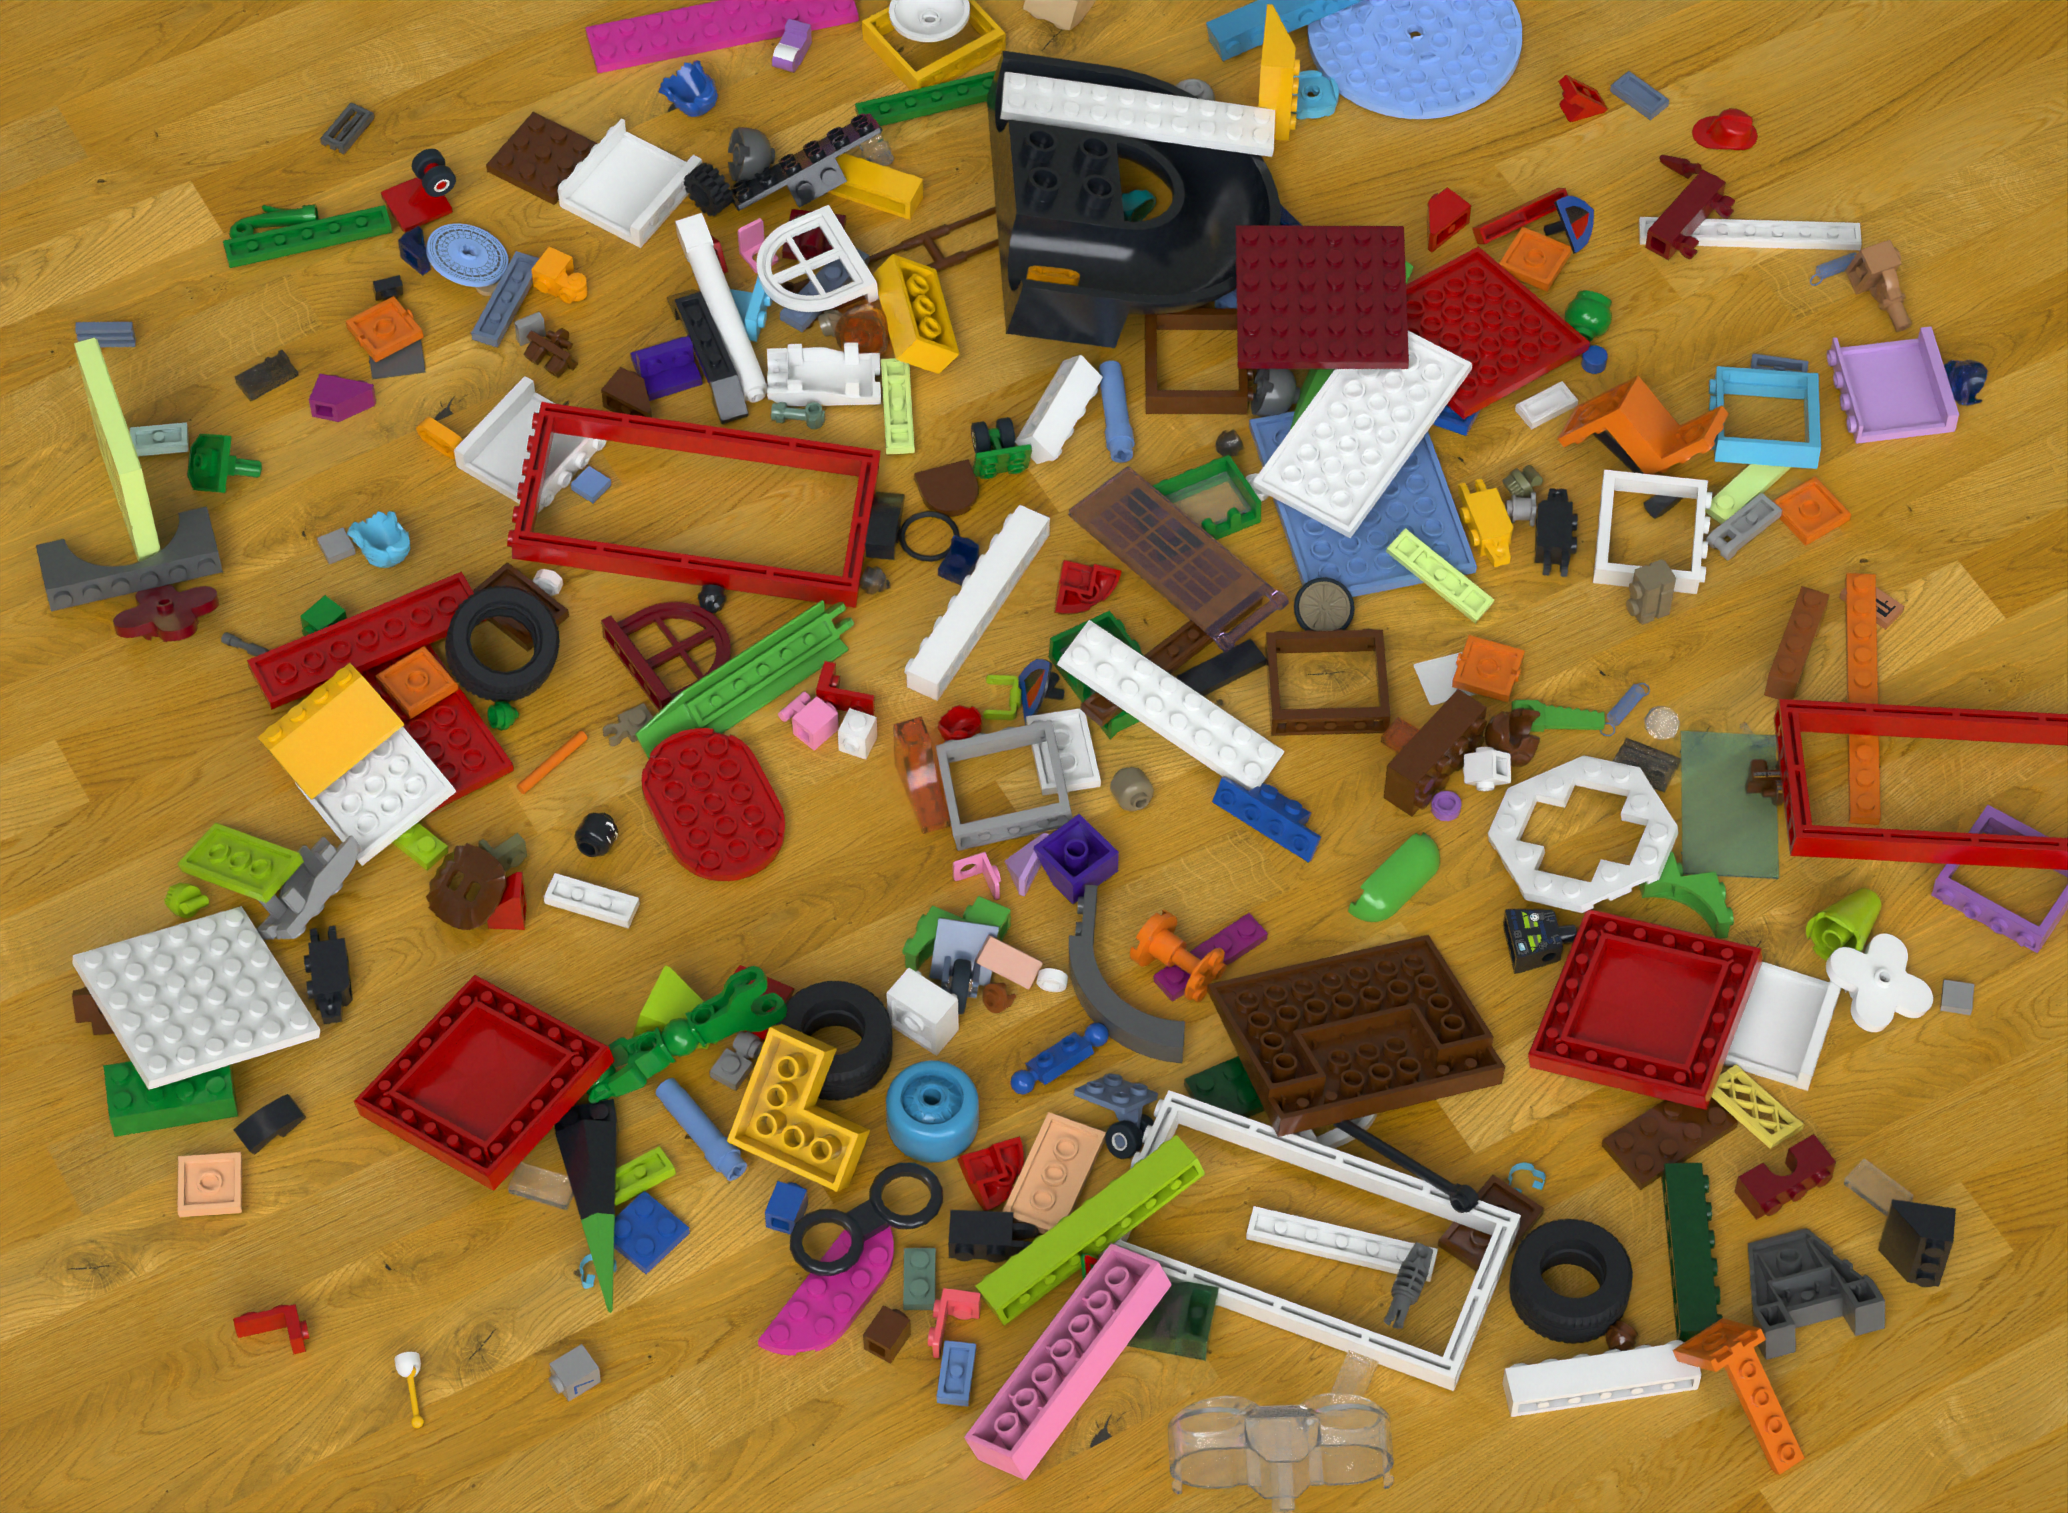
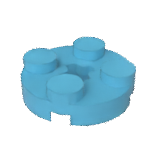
M1315 70L1299 72V76H1294L1299 78L1298 94H1293L1298 96L1297 112H1293V114H1297V119H1314L1334 114L1339 100V87L1333 78L1330 77L1329 81L1326 77L1322 76V72ZM1308 92H1313L1317 96L1309 97Z

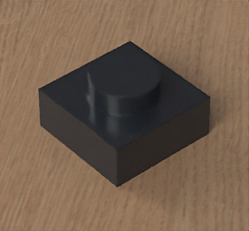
M400 275L373 281V292L376 301L382 299L385 301L392 296L397 299L399 295L403 294V284Z

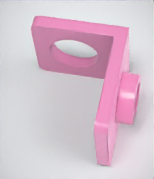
M761 218L738 229L739 254L755 273H757V262L752 257L759 252L762 243L765 241L764 225ZM776 254L773 257L772 265L779 261Z
M985 852L953 862V878L955 881L983 873L994 899H1000V874L996 865L991 866ZM968 864H975L970 870L960 871Z

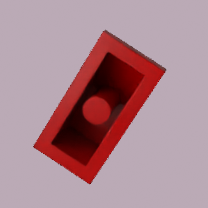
M1448 187L1439 194H1434L1427 204V240L1430 252H1434L1470 223L1472 205Z
M516 872L506 877L507 888L495 912L487 920L488 929L525 930L527 898L523 872Z

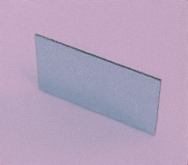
M1681 731V854L1683 874L1695 875L1716 871L1717 876L1779 879L1777 806L1772 804L1771 797L1763 798L1761 793L1746 794L1745 784L1749 777L1748 768L1753 759H1764L1767 762L1768 770H1776V736Z

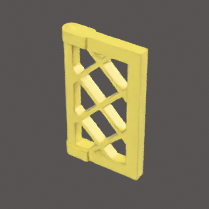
M1737 1064L1719 1076L1712 1098L1768 1148L1775 1147L1804 1128L1805 1124L1785 1109ZM1737 1078L1744 1085L1734 1083V1079ZM1719 1088L1728 1089L1730 1097ZM1735 1091L1750 1094V1101L1736 1099ZM1756 1096L1767 1105L1757 1103ZM1742 1108L1752 1110V1117ZM1758 1111L1772 1114L1773 1122L1759 1119ZM1778 1116L1785 1120L1789 1125L1779 1123ZM1764 1128L1773 1129L1774 1134L1771 1135Z

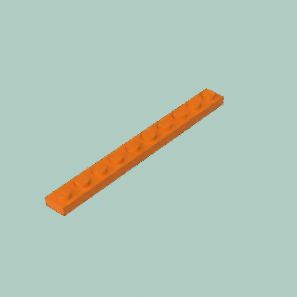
M1846 573L1847 702L1878 704L1876 575ZM1848 734L1849 823L1879 825L1880 823L1879 736Z

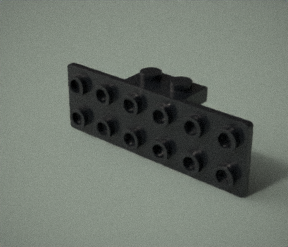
M870 113L855 116L851 119L850 124L843 128L836 127L830 130L825 138L819 141L813 140L803 146V150L794 155L787 154L779 159L778 164L770 168H764L761 174L756 173L755 179L749 181L741 180L731 186L733 192L731 196L734 197L732 203L740 211L787 185L799 208L847 182L835 158L883 131L881 126Z

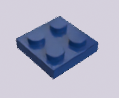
M643 1191L615 1217L614 1249L643 1273L647 1274L690 1234V1230L674 1214L646 1191Z

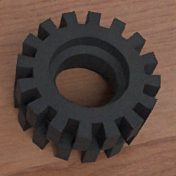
M700 164L684 177V185L687 187L685 190L691 195L689 198L691 201L694 200L696 202L695 206L697 208L701 207L703 213L707 212L708 216H716L729 206L734 199L731 196L733 195L732 190L728 189L730 187L729 183H725L723 174L720 176L719 170L717 168L713 170L711 164Z

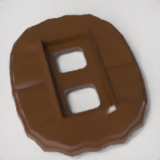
M468 843L464 846H456L452 853L445 855L442 865L437 868L435 877L429 882L430 892L426 896L430 904L428 908L444 923L461 930H473L484 925L495 912L507 888L506 872L503 866L495 857L478 846ZM460 871L464 874V877L458 888L453 891L449 886L452 879ZM477 882L481 885V889L474 901L470 902L466 896L472 885Z

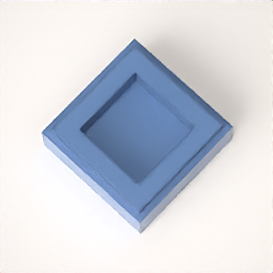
M588 466L571 483V490L594 503L611 486V479Z

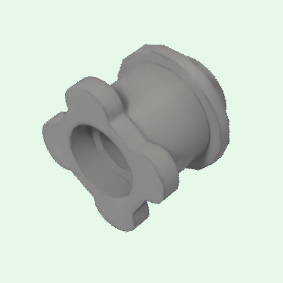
M1531 492L1530 498L1516 497L1515 494H1512L1511 500H1506L1505 509L1511 523H1515V520H1528L1529 526L1535 525L1536 492Z

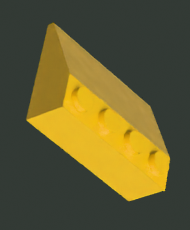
M1267 4L1258 107L1275 110L1274 140L1289 141L1290 130H1295L1297 114L1291 112H1297L1298 96L1293 94H1298L1299 78L1294 76H1299L1300 59H1295L1296 47L1273 4Z
M349 663L344 668L338 670L323 685L316 688L297 706L292 707L286 715L273 725H270L257 738L275 761L312 800L404 726V723L367 680Z

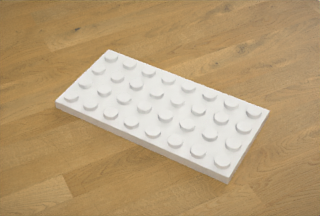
M1408 331V369H1335L1254 479V488L1351 538L1470 373L1472 363Z

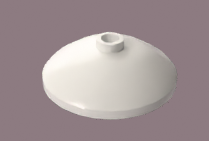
M891 0L889 6V17L895 30L902 36L919 42H938L954 36L964 28L970 16L968 0Z

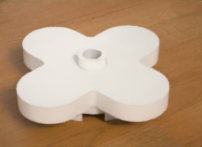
M1879 934L1875 936L1867 945L1865 953L1849 947H1841L1836 949L1827 959L1826 972L1828 977L1834 984L1843 988L1845 993L1849 991L1850 997L1853 999L1851 1004L1852 1018L1859 1027L1866 1031H1882L1892 1021L1894 1012L1908 1018H1919L1933 1004V994L1929 986L1921 979L1905 971L1908 952L1903 942L1893 935Z

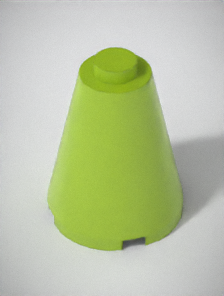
M1861 888L1815 914L1807 923L1806 936L1807 939L1811 937L1815 944L1813 950L1816 954L1827 961L1831 954L1841 947H1849L1862 952L1881 910L1880 898L1875 892Z

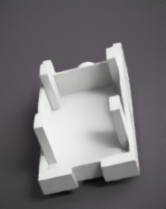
M844 343V352L824 347L802 348V344H788V348L767 349L768 400H773L776 403L786 402L787 406H806L811 402H817L821 406L881 404L880 382H875V375H880V353H859L858 343Z

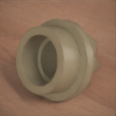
M828 309L824 311V314L818 315L819 324L825 337L829 335L835 337L845 329L846 317L838 310Z

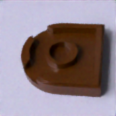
M969 459L914 473V480L926 507L929 510L943 513L948 517L967 513L979 496L978 482L975 474H973Z

